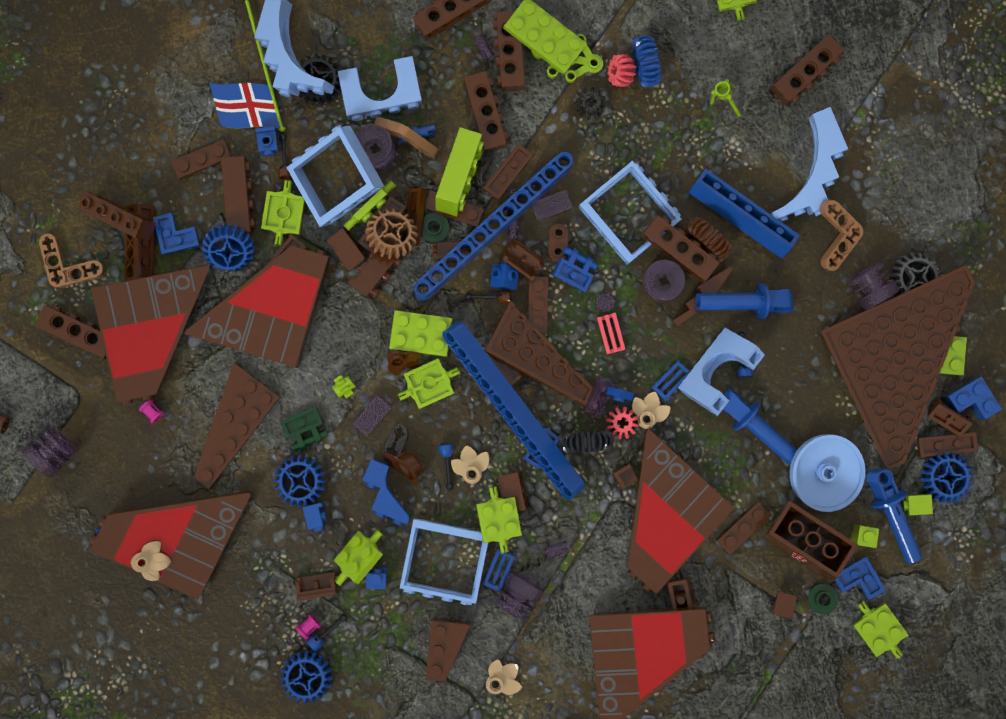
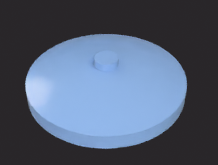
M822 434L807 440L796 451L790 466V482L795 495L808 507L822 512L837 511L848 506L860 493L865 480V463L858 448L848 439L833 434Z

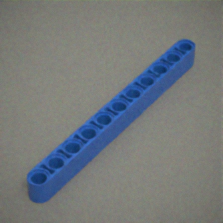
M561 152L423 275L414 285L415 296L422 301L431 298L567 175L573 163L571 154ZM565 160L568 162V165L562 166L559 162ZM552 173L555 177L549 179L545 174ZM533 185L540 186L541 190L534 191L531 187ZM519 198H525L527 202L525 204H520L517 200ZM510 210L513 212V215L508 217L503 212ZM491 223H497L499 225V228L491 229L489 225ZM482 235L485 237V240L477 242L475 237ZM463 248H469L471 250V253L468 255H463L461 253V250ZM449 261L457 263L454 268H449L446 264ZM434 274H441L443 278L435 281L432 278ZM425 286L428 288V292L421 294L418 292V289Z
M456 321L443 331V339L561 495L568 500L573 499L585 487L584 481L466 325L461 321Z

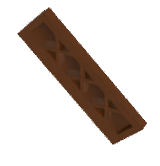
M145 204L125 206V208L131 211L134 210L135 213L154 222L155 206ZM154 230L149 241L134 238L125 233L124 281L153 276Z

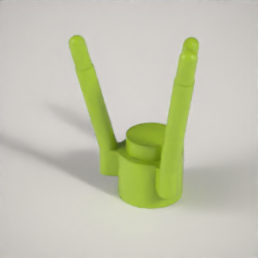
M728 79L717 83L715 90L711 92L710 104H714L716 96L721 100L727 99L737 116L740 117L741 113L731 97V88H735V84L729 82Z

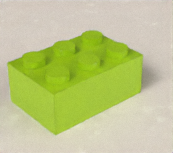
M394 311L389 349L448 358L449 346L443 339L442 333L452 325L453 319Z

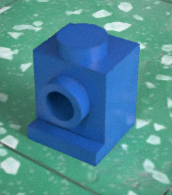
M274 126L255 128L258 152L264 157L275 156V153H280L277 129ZM265 139H270L268 144H264Z
M324 502L302 507L308 530L313 529L314 532L325 530L324 525L325 521H327V515L325 510L321 508L324 506Z
M372 567L366 575V589L387 588L388 567Z

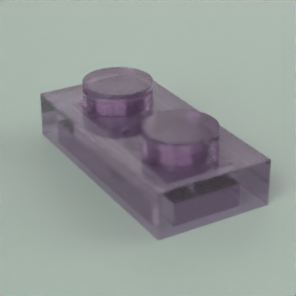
M567 190L542 198L531 206L537 222L573 209Z
M599 377L583 411L595 418L601 419L611 395L606 394L607 388H615L616 384Z
M377 395L352 425L368 437L392 407Z

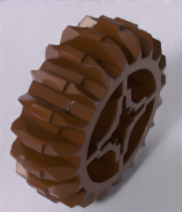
M695 217L684 229L688 239L702 245L701 249L706 253H713L718 258V262H722L730 255L732 246L716 227L706 220Z

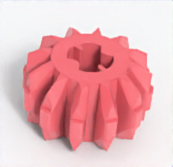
M627 54L614 55L613 59L609 61L610 65L607 66L609 69L607 73L609 75V82H612V85L617 87L630 86L631 82H634V75H636L635 69L637 66L634 65L635 59H632Z
M617 407L615 408L617 415L609 412L613 419H606V422L612 423V425L606 428L607 430L614 429L612 431L613 436L618 432V439L622 438V433L628 439V431L631 434L636 433L632 427L639 426L637 423H633L638 417H630L634 412L633 410L626 414V407L622 408V413ZM623 417L625 418L624 421H627V425L620 428V425H617V421Z

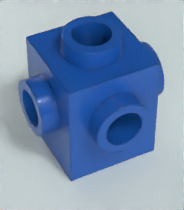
M501 261L500 264H492L490 287L502 290H517L519 271L505 261Z

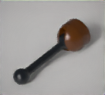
M281 134L279 139L282 142L283 165L278 169V179L289 180L292 177L286 168L289 166L286 160L285 141L287 136Z
M501 290L497 295H472L471 293H466L465 299H497L501 304L508 305L509 301H511V290Z

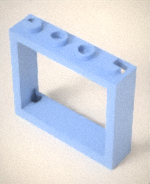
M336 126L331 130L332 133L330 135L320 138L317 145L307 148L304 155L294 158L292 164L286 167L319 227L331 225L384 187L351 126ZM341 138L366 185L329 212H326L302 167Z
M633 161L579 205V209L626 265L630 264L652 244L647 241L631 254L590 206L622 178L631 173L671 220V226L674 227L682 220L676 207L672 208L669 205L667 196L663 192H658L655 188V182L650 177L647 179L643 174V168Z
M414 518L400 588L404 589L403 592L415 594L416 591L423 593L422 596L434 598L435 595L442 597L441 600L453 602V599L460 600V604L463 605L476 604L488 542L483 543L481 531ZM419 528L482 541L472 594L408 582Z

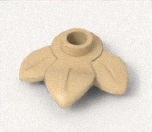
M656 392L648 394L644 400L635 397L632 402V410L638 417L637 422L644 429L652 428L656 422L664 421L670 413V406L660 405ZM644 416H649L650 421L648 423L643 421Z
M469 446L463 448L460 459L451 460L453 471L463 476L464 480L470 484L477 483L481 479L482 472L489 465V455L487 452L477 455ZM469 471H475L476 476L474 478L469 477Z
M153 541L145 544L141 552L136 553L131 559L133 570L141 572L143 577L149 581L159 580V571L167 568L171 563V559L168 556L159 553L161 542ZM140 559L145 561L143 566L138 565Z
M498 659L490 664L488 669L489 677L486 680V688L490 693L499 694L502 692L506 695H513L521 690L522 685L514 680L518 673L517 664L509 663L502 666ZM498 681L499 686L493 687L492 682Z

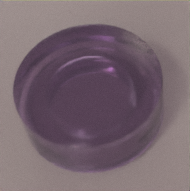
M602 293L596 298L595 305L600 312L606 313L613 309L615 300L612 295Z

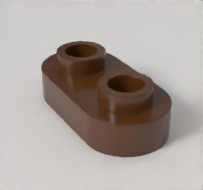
M555 224L549 231L548 256L552 261L558 262L559 258L565 259L567 256L564 253L560 255L554 253L555 249H560L562 252L565 246L568 247V229L563 224ZM556 230H561V231H562V235H561V236H557V235L555 234V231H556Z

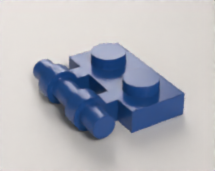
M565 246L562 253L568 255L567 260L559 258L552 276L586 293L594 277L588 270L589 268L596 270L598 263L594 262L593 258L581 255L575 248L571 249ZM575 260L582 263L581 268L574 265Z

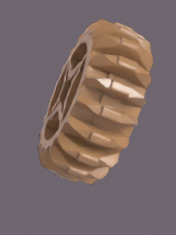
M387 208L384 209L383 213L378 211L376 216H371V221L367 222L368 228L365 230L367 234L366 241L370 242L369 248L375 247L374 253L380 251L381 258L385 254L388 255L389 259H391L392 255L396 259L399 258L400 254L405 256L407 251L411 252L412 246L416 244L415 239H417L418 234L415 232L417 226L413 225L414 220H408V214L403 216L402 210H399L398 213L395 212L394 208H392L391 212ZM381 225L383 232L378 236L376 229ZM403 231H405L407 236L404 242L400 240V235Z

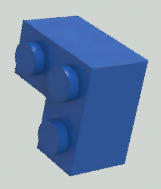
M982 376L973 377L941 396L947 407L957 413L970 407L977 420L987 419L1002 410Z

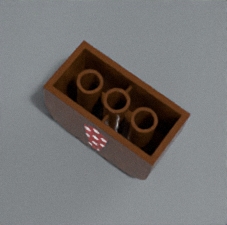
M791 501L784 504L764 536L772 545L813 572L829 580L839 577L858 544Z

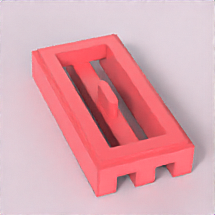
M616 313L597 317L606 354L625 350ZM610 318L613 319L616 334L618 337L620 347L618 348L615 342L614 334L609 320ZM602 320H605L613 346L611 350L609 349Z

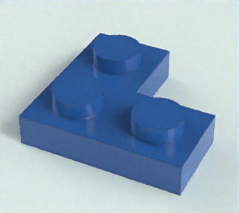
M173 213L153 217L156 223L155 228L162 255L200 246L196 227L177 231Z
M866 556L844 567L839 577L834 579L842 593L859 584L868 600L886 591Z

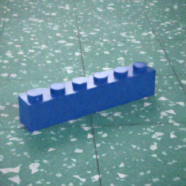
M708 169L703 171L688 192L781 259L792 249L800 236Z

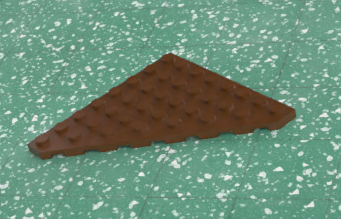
M967 265L821 331L886 470L906 463L908 453L918 432V427L923 419L930 396L933 393L937 378L975 284Z

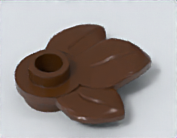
M392 351L387 356L389 362L388 370L398 376L403 368L416 369L418 368L417 360L421 359L422 355L412 351Z

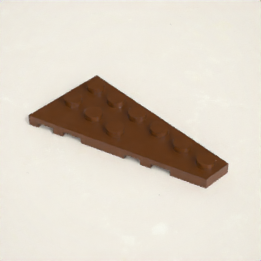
M509 301L485 348V352L576 403L586 406L594 388L579 372H576L570 366L565 357L563 358L556 351L557 349L527 320L528 318L515 307V304Z
M233 363L194 478L208 489L212 488L280 399V396L236 363Z

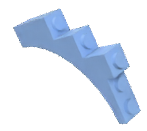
M265 0L254 38L261 42V46L267 48L263 62L270 66V70L276 72L272 87L277 89L280 95L290 97V95L299 96L300 91L308 92V90H312L319 95H324V93L332 94L334 86L323 79L309 75L295 57L289 35V19L292 4L287 0Z
M831 107L816 112L809 117L814 139L813 163L806 182L793 200L771 213L772 216L781 222L788 220L787 216L791 214L798 216L806 211L808 215H821L819 210L820 204L828 199L824 188L834 185V181L839 178L832 159L836 160L843 157V153L848 150V147Z

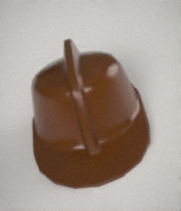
M403 452L396 457L389 453L382 454L383 459L392 468L401 473L412 484H418L417 477L424 470L425 464L415 454Z

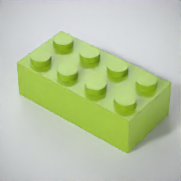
M459 128L436 194L435 210L456 217L459 211L463 212L466 194L470 192L472 177H475L478 167L477 163L483 153L484 142L481 141L482 134Z

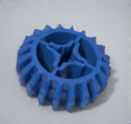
M641 35L634 38L632 43L633 59H635L634 65L637 66V78L642 87H654L661 80L658 50L651 35Z
M229 222L226 224V227L221 223L218 228L213 226L211 231H208L206 237L203 238L202 251H204V258H207V264L213 263V269L219 267L220 272L226 269L228 274L231 269L236 273L239 268L243 270L245 265L249 266L254 257L255 247L253 239H250V233H244V227L239 230L237 229V224L234 227H230Z
M943 452V455L937 453L934 458H928L930 464H923L927 469L926 471L921 470V474H925V478H920V481L926 482L922 488L928 489L926 494L933 495V500L939 499L940 503L947 501V503L952 504L953 500L959 502L960 497H966L964 491H971L968 484L973 485L974 482L969 481V479L975 475L968 472L972 467L966 466L968 461L962 460V455L955 456L954 452H951L949 455L947 452ZM950 462L958 468V474L954 473V471L952 470V466H950ZM940 464H942V466H940V472L937 475H934L937 467ZM945 475L954 476L949 478V480L940 479L945 477ZM960 480L959 485L953 491L955 482ZM936 481L941 483L942 489H944L945 493L941 492L936 487Z
M298 455L297 461L294 456H291V463L285 459L283 462L286 467L279 465L278 468L282 472L276 471L274 473L276 476H280L279 479L273 480L274 483H279V486L274 487V489H281L282 492L278 494V497L285 495L284 503L291 499L290 506H294L296 501L297 507L302 506V501L305 506H308V499L314 503L316 502L314 495L317 497L322 496L318 489L325 490L324 486H320V483H326V479H320V476L325 475V472L319 473L318 470L322 466L314 467L316 460L313 459L309 463V456H306L304 461L302 455ZM295 465L306 466L305 470L300 474L289 470ZM310 471H312L315 478L314 487L308 482ZM286 475L292 482L289 491L285 485ZM303 476L304 480L302 481H304V485L296 486V478ZM299 488L310 492L305 497L293 495Z
M306 650L303 656L302 652L299 651L297 657L291 655V661H285L287 667L281 668V671L286 673L280 675V679L286 680L281 683V687L287 686L284 693L287 694L290 691L292 694L289 696V699H293L296 696V703H299L301 698L304 704L308 703V698L311 703H315V697L321 700L322 694L326 695L328 693L326 688H330L332 685L328 681L332 680L333 676L327 675V673L332 671V668H325L329 662H321L324 656L321 655L318 659L315 658L317 652H313L312 656H310L309 650ZM305 662L315 665L318 669L311 670ZM299 664L300 674L295 678H291L293 667ZM305 673L312 676L308 681L302 678ZM321 676L320 687L313 691V680ZM295 685H302L307 692L299 690Z

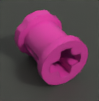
M149 399L139 408V411L143 412L150 419L151 424H154L164 416L165 412L163 410L160 411L153 403L154 401Z
M309 614L308 618L295 628L304 639L308 640L309 635L316 628H320L321 624L312 614Z

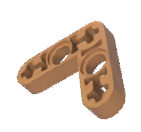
M377 117L373 124L376 129L404 139L423 154L435 159L439 152L437 147L401 123Z
M826 199L820 204V213L840 234L822 256L821 266L826 270L835 271L861 239L863 227L837 201ZM829 205H831V206H830V209H831L832 211H834L835 213L829 212V208H828ZM843 215L845 221L842 225H839L838 219ZM841 242H844L845 249L840 252L839 245Z
M44 234L40 237L39 245L48 281L52 286L64 288L97 279L104 275L105 266L96 260L65 267L58 238L52 234ZM48 238L50 240H53V243H51L50 246L51 249L54 251L56 250V252H51L50 247L45 245V243L48 242ZM52 256L58 257V264L55 266H51L49 263V259ZM94 265L100 267V269L97 270V274L94 272H86L85 270L93 269ZM80 269L82 275L79 279L75 280L72 273L74 270ZM51 270H57L58 276L63 278L60 280V284L54 281L57 278V274Z

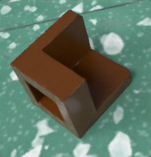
M630 463L612 472L622 490L638 481Z
M778 591L775 604H771L769 612L792 619L797 596L792 593L788 594Z

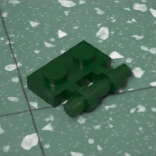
M316 406L280 421L287 439L295 437L297 442L291 444L293 451L306 449L308 445L314 442L319 443L323 441V438L329 436L326 429L318 431L317 427L324 423ZM311 430L313 435L303 439L301 434Z

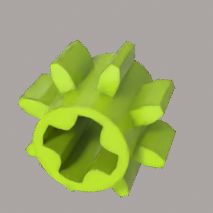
M340 375L334 379L336 384L332 388L339 398L342 396L349 398L354 394L352 390L356 386L349 376L344 378Z

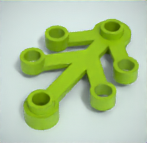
M583 34L577 35L586 42V37ZM588 45L582 50L585 57L578 56L572 63V65L580 64L583 66L575 71L569 70L566 72L565 80L568 83L575 82L576 78L587 72L598 73L603 68L602 58L597 54H592ZM531 50L533 57L541 59L540 56ZM594 60L597 62V65L592 66L590 62ZM549 66L547 69V76L549 78H555L560 73L553 66ZM554 69L556 74L551 75L549 70ZM573 74L574 79L570 80L567 76Z

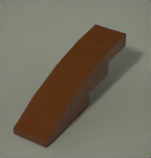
M731 266L695 288L698 293H716L731 273ZM695 298L684 304L687 312L671 321L675 328L699 311L695 306Z

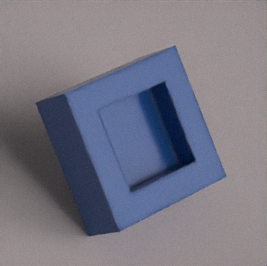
M612 387L607 388L606 394L613 396L615 401L624 403V400H633L634 393Z

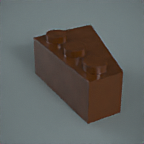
M373 250L364 266L361 265L358 269L359 273L354 280L351 278L347 283L368 299L376 298L381 291L380 286L383 281L387 282L392 276L391 270L394 266L398 267L404 258L401 254L398 259L394 255L389 259L387 254L381 258V252L374 253Z
M432 618L425 680L445 682L471 621Z

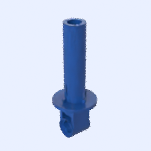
M759 283L754 293H697L695 297L697 310H754L756 317L760 320H764L769 312L788 313L794 310L791 290H768L765 283Z
M729 387L723 394L729 400L723 410L736 419L732 428L738 431L745 426L791 466L797 449L757 414L760 408L758 401L748 405Z
M871 469L867 474V481L875 496V499L870 503L871 507L874 509L883 508L905 562L910 564L921 560V552L900 504V501L907 497V492L905 490H898L893 475L889 470Z

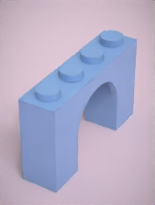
M413 56L394 60L398 86L395 93L383 101H374L364 95L357 68L338 71L348 120L360 121L366 116L375 118L381 116L382 113L389 112L390 114L400 112V109L408 108V110H414L423 105Z
M724 328L678 388L688 398L718 416L729 400L720 391L711 386V376L715 369L724 362L738 361L754 370L765 354L757 345Z

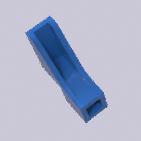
M371 459L362 480L366 482L367 487L375 490L377 487L380 488L371 510L375 511L374 514L385 519L386 516L393 518L392 522L403 526L404 523L408 524L410 520L409 513L388 487L387 476L391 466Z

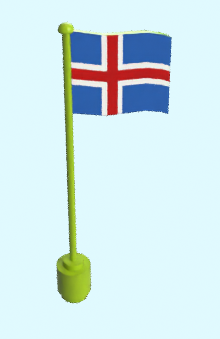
M245 0L255 36L257 30L249 0ZM256 40L268 85L255 83L223 85L209 82L220 124L222 127L234 129L274 126L280 132H284L286 127H283L267 65L263 62L264 54L261 43Z

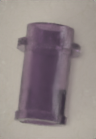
M481 35L474 40V46L478 47L484 61H487L495 56V53H493L487 42L488 38Z
M566 540L552 546L547 545L544 548L547 558H552V560L555 556L570 552Z

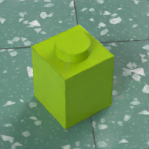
M930 494L907 495L901 501L905 515L933 514L932 495Z
M854 524L852 541L860 546L877 548L879 529Z

